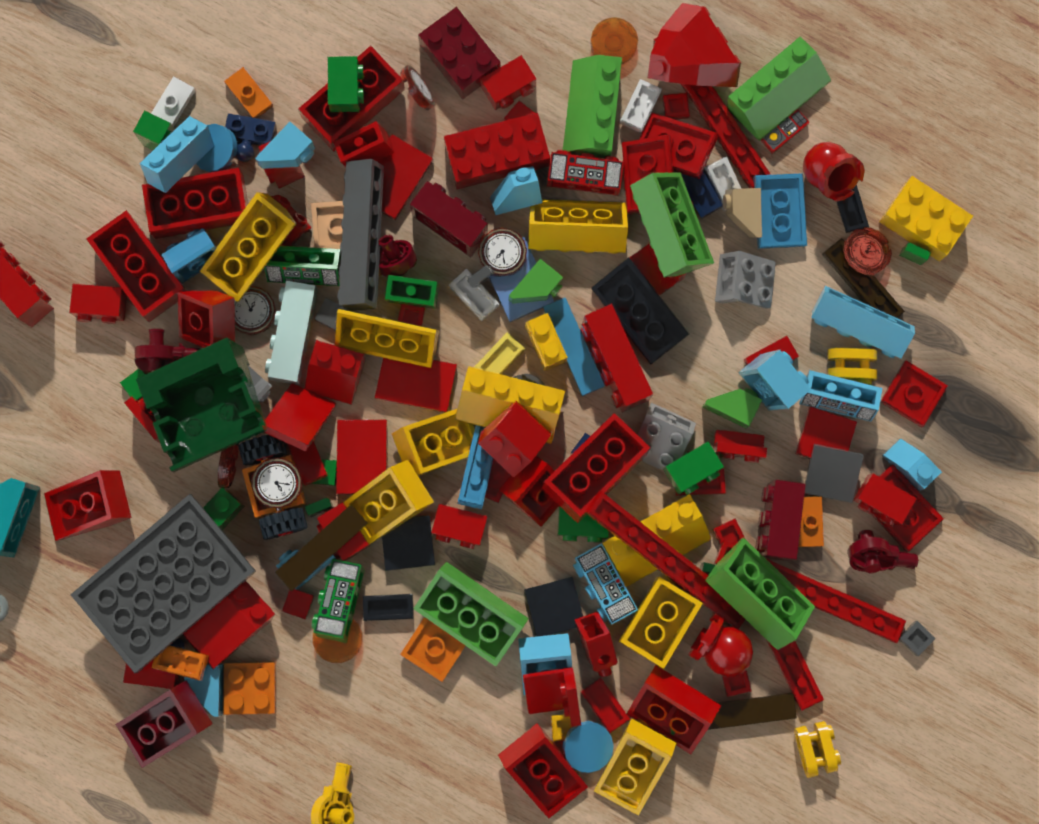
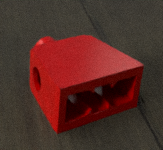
M597 611L575 619L585 655L593 671L598 672L600 677L611 675L613 673L612 666H615L618 661L610 632Z

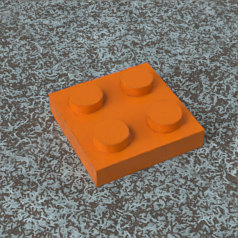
M424 617L400 655L443 682L466 645Z
M276 662L224 663V715L276 713Z

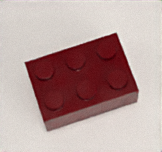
M457 6L418 34L421 48L462 99L480 87V79L501 67L500 60Z
M427 181L410 203L412 217L471 258L479 248L484 237L488 235V223L485 222L487 219L477 211L472 213L465 208L467 205L458 197L451 198L448 196L446 189L436 182L432 184Z
M774 480L768 483L767 487H763L761 501L765 502L764 512L759 514L758 526H761L762 530L761 536H757L755 549L764 558L782 561L797 559L806 484Z
M186 680L115 725L141 768H144L213 723Z

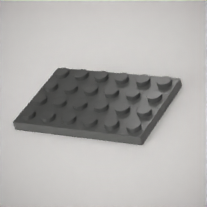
M189 494L70 595L132 671L138 673L252 576L256 570L193 495Z

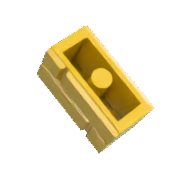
M548 313L525 322V329L544 371L567 362L568 357Z

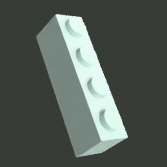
M286 281L285 287L280 289L279 301L282 302L281 310L276 312L274 325H277L276 335L271 336L270 349H273L271 359H267L265 373H268V378L272 381L293 383L295 385H300L318 293L315 285Z

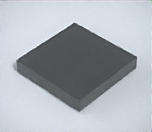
M814 444L805 479V493L853 503L864 455Z

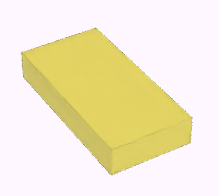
M507 332L474 368L502 375L525 348Z

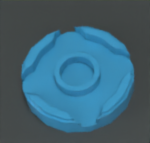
M218 124L207 125L214 147L196 165L208 172L226 170L233 163L231 162L233 156L236 157L237 140L234 133L226 127Z
M592 721L581 722L580 726H574L569 729L562 748L564 757L574 769L580 772L591 773L607 765L612 757L614 745L612 736L604 726Z

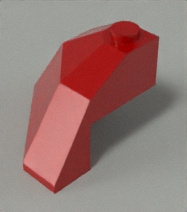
M682 3L658 34L650 55L647 78L696 86L738 87L741 62L737 55L732 53L727 45L728 41L719 27H716L707 8L705 6Z

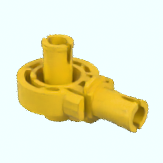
M336 763L332 784L329 787L324 786L323 795L315 801L312 807L311 824L353 823L354 812L350 802L352 793L347 789L352 769L351 765Z

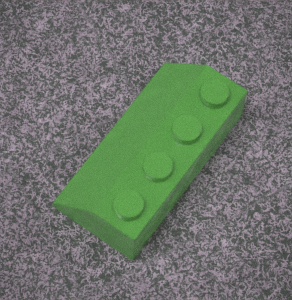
M799 37L728 96L727 108L760 142L780 123L829 84L831 78L817 52L805 40Z
M594 55L573 60L563 150L571 152V155L580 156L582 153H589L596 158L611 157L622 57Z
M651 173L630 185L633 199L641 214V221L647 230L650 245L654 249L658 260V267L664 277L679 276L714 264L681 173Z
M742 538L715 565L705 580L777 650L797 639L815 608L745 538Z
M448 562L439 569L413 608L494 666L498 665L529 619Z

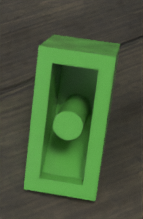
M539 259L511 292L508 301L514 304L547 301L550 296L555 298L563 288L561 285L563 277L542 259Z
M748 388L744 390L738 389L707 399L702 408L746 429L750 426L762 399L758 398V394Z

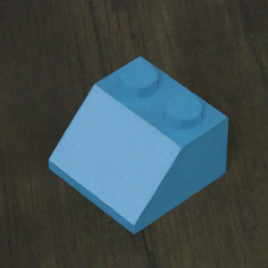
M204 228L193 230L186 236L187 239L179 244L178 242L171 244L166 248V252L161 254L172 274L182 284L200 273L202 267L217 248Z

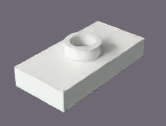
M173 76L151 114L170 122L174 127L195 93V88Z
M640 79L620 120V124L642 133L662 89Z
M727 157L704 168L721 202L723 195H725V190L741 189Z
M465 269L449 284V287L482 322L500 304L482 284L472 288L467 281L472 274Z

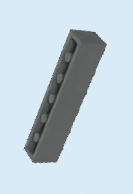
M373 159L346 162V171L344 172L345 194L343 195L344 213L341 221L343 232L340 244V289L337 296L339 306L350 311L377 309L380 259L378 241L381 238L384 166Z

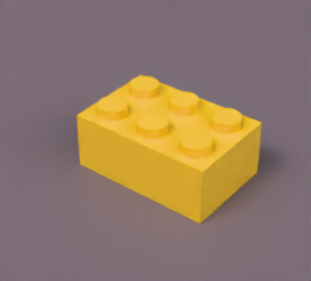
M911 176L904 183L879 222L908 242L930 251V256L940 262L949 254L973 218V215L914 176Z
M656 577L618 642L664 669L703 603L663 578Z

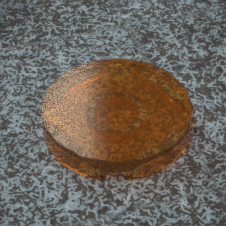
M616 17L604 19L592 31L591 49L594 55L622 57V65L631 60L636 53L638 44L637 32L632 24L624 19Z
M354 618L347 643L320 638L313 633V646L316 653L323 660L330 663H344L351 660L359 653L363 640L361 627Z

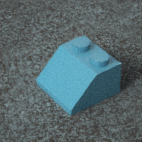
M568 633L518 639L524 695V674L572 667Z

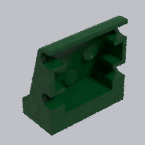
M229 338L222 339L136 379L146 408L151 410L155 416L156 422L153 423L163 452L168 454L173 466L169 467L171 472L179 471L267 431V425L248 366L250 364L242 346Z

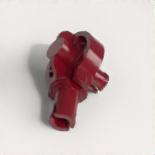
M385 235L379 239L378 244L381 246L379 276H402L416 265L417 256L410 242L406 240L394 241L392 235Z
M149 329V345L135 347V365L142 371L152 372L201 350V348H185L182 343H179V347L164 345L165 330Z
M871 530L860 531L857 534L859 540L852 543L847 550L850 566L857 571L869 574L893 570L895 567L915 569L919 561L917 554L900 552L898 546L889 545V542L883 538L873 537L874 534Z

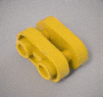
M858 348L828 349V360L835 361V368H829L827 375L872 385V381L877 380V370L870 369V362L877 361V350ZM845 362H860V368H845Z
M825 721L814 723V731L809 733L806 726L794 728L800 759L807 778L818 776L819 767H824L826 773L838 771V765H841L839 752L834 750L832 740L835 739L833 728L831 725H827ZM817 741L820 757L815 758L812 742Z

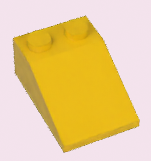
M457 409L404 426L391 433L402 462L409 460L418 476L468 458L475 428L473 424L455 420Z
M409 460L391 466L344 502L347 508L352 505L367 521L368 525L361 532L369 545L434 503Z
M631 719L594 792L639 816L669 763L676 742Z

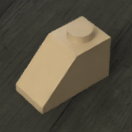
M761 188L725 190L722 204L723 208L726 209V215L749 238L762 237Z

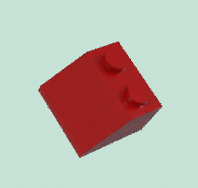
M219 291L177 292L179 338L203 348L225 338L235 342L234 297Z
M316 340L308 365L305 389L319 396L352 405L366 361L365 355Z
M515 401L481 431L478 444L508 473L515 477L532 462L551 437V433L520 403Z
M537 456L515 477L511 475L499 489L504 496L540 527L544 525L559 507L542 489L544 481L554 470Z

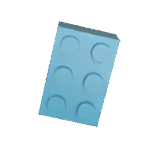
M776 350L760 354L738 372L749 387L758 394V398L762 399V403L768 410L789 409L812 390L808 385V378L801 371L797 372L792 365V358L785 351Z

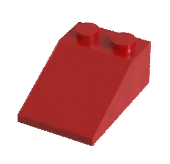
M99 470L44 493L55 541L109 527L132 518L120 470Z
M245 581L187 630L183 636L198 653L209 655L207 663L212 669H215L269 624L275 613L251 585Z
M538 723L498 754L506 771L548 819L588 788L584 780L569 764L562 752Z

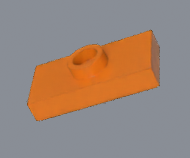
M244 67L224 81L252 118L260 117L273 107L272 102Z
M804 497L798 547H823L822 497Z
M170 645L154 659L152 668L202 681L209 655Z

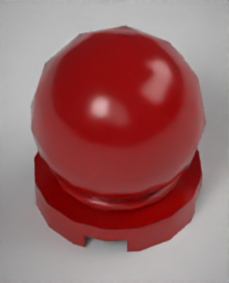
M830 141L814 145L807 151L803 161V172L807 181L812 186L818 188L825 197L836 202L845 200L853 195L854 191L852 189L859 180L862 182L865 169L863 163L853 154L847 153L841 145Z
M714 613L709 619L712 622L709 628H702L691 646L693 650L688 655L696 661L704 657L707 666L714 673L724 677L738 676L744 673L751 664L753 658L751 640L743 631L737 628L724 627L722 625L724 618Z

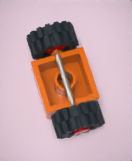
M262 435L261 437H255L238 444L243 465L258 464L244 468L242 472L254 517L259 519L263 539L279 538L307 529V522L303 508H301L307 506L301 481L297 496L289 504L281 507L262 503L255 495L253 489V476L257 468L266 461L277 459V457L287 454L284 441L270 435ZM291 455L279 458L291 463L297 469ZM271 462L265 464L259 470L255 478V487L258 495L264 501L271 504H282L289 501L295 495L298 488V478L290 465L283 462ZM273 463L288 466L296 477L294 493L283 502L276 503L264 499L257 488L259 473L264 467Z

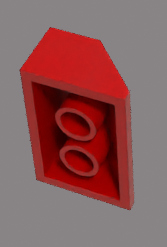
M655 665L626 714L676 742V746L691 755L712 724L721 705ZM671 729L676 732L674 735L671 734Z

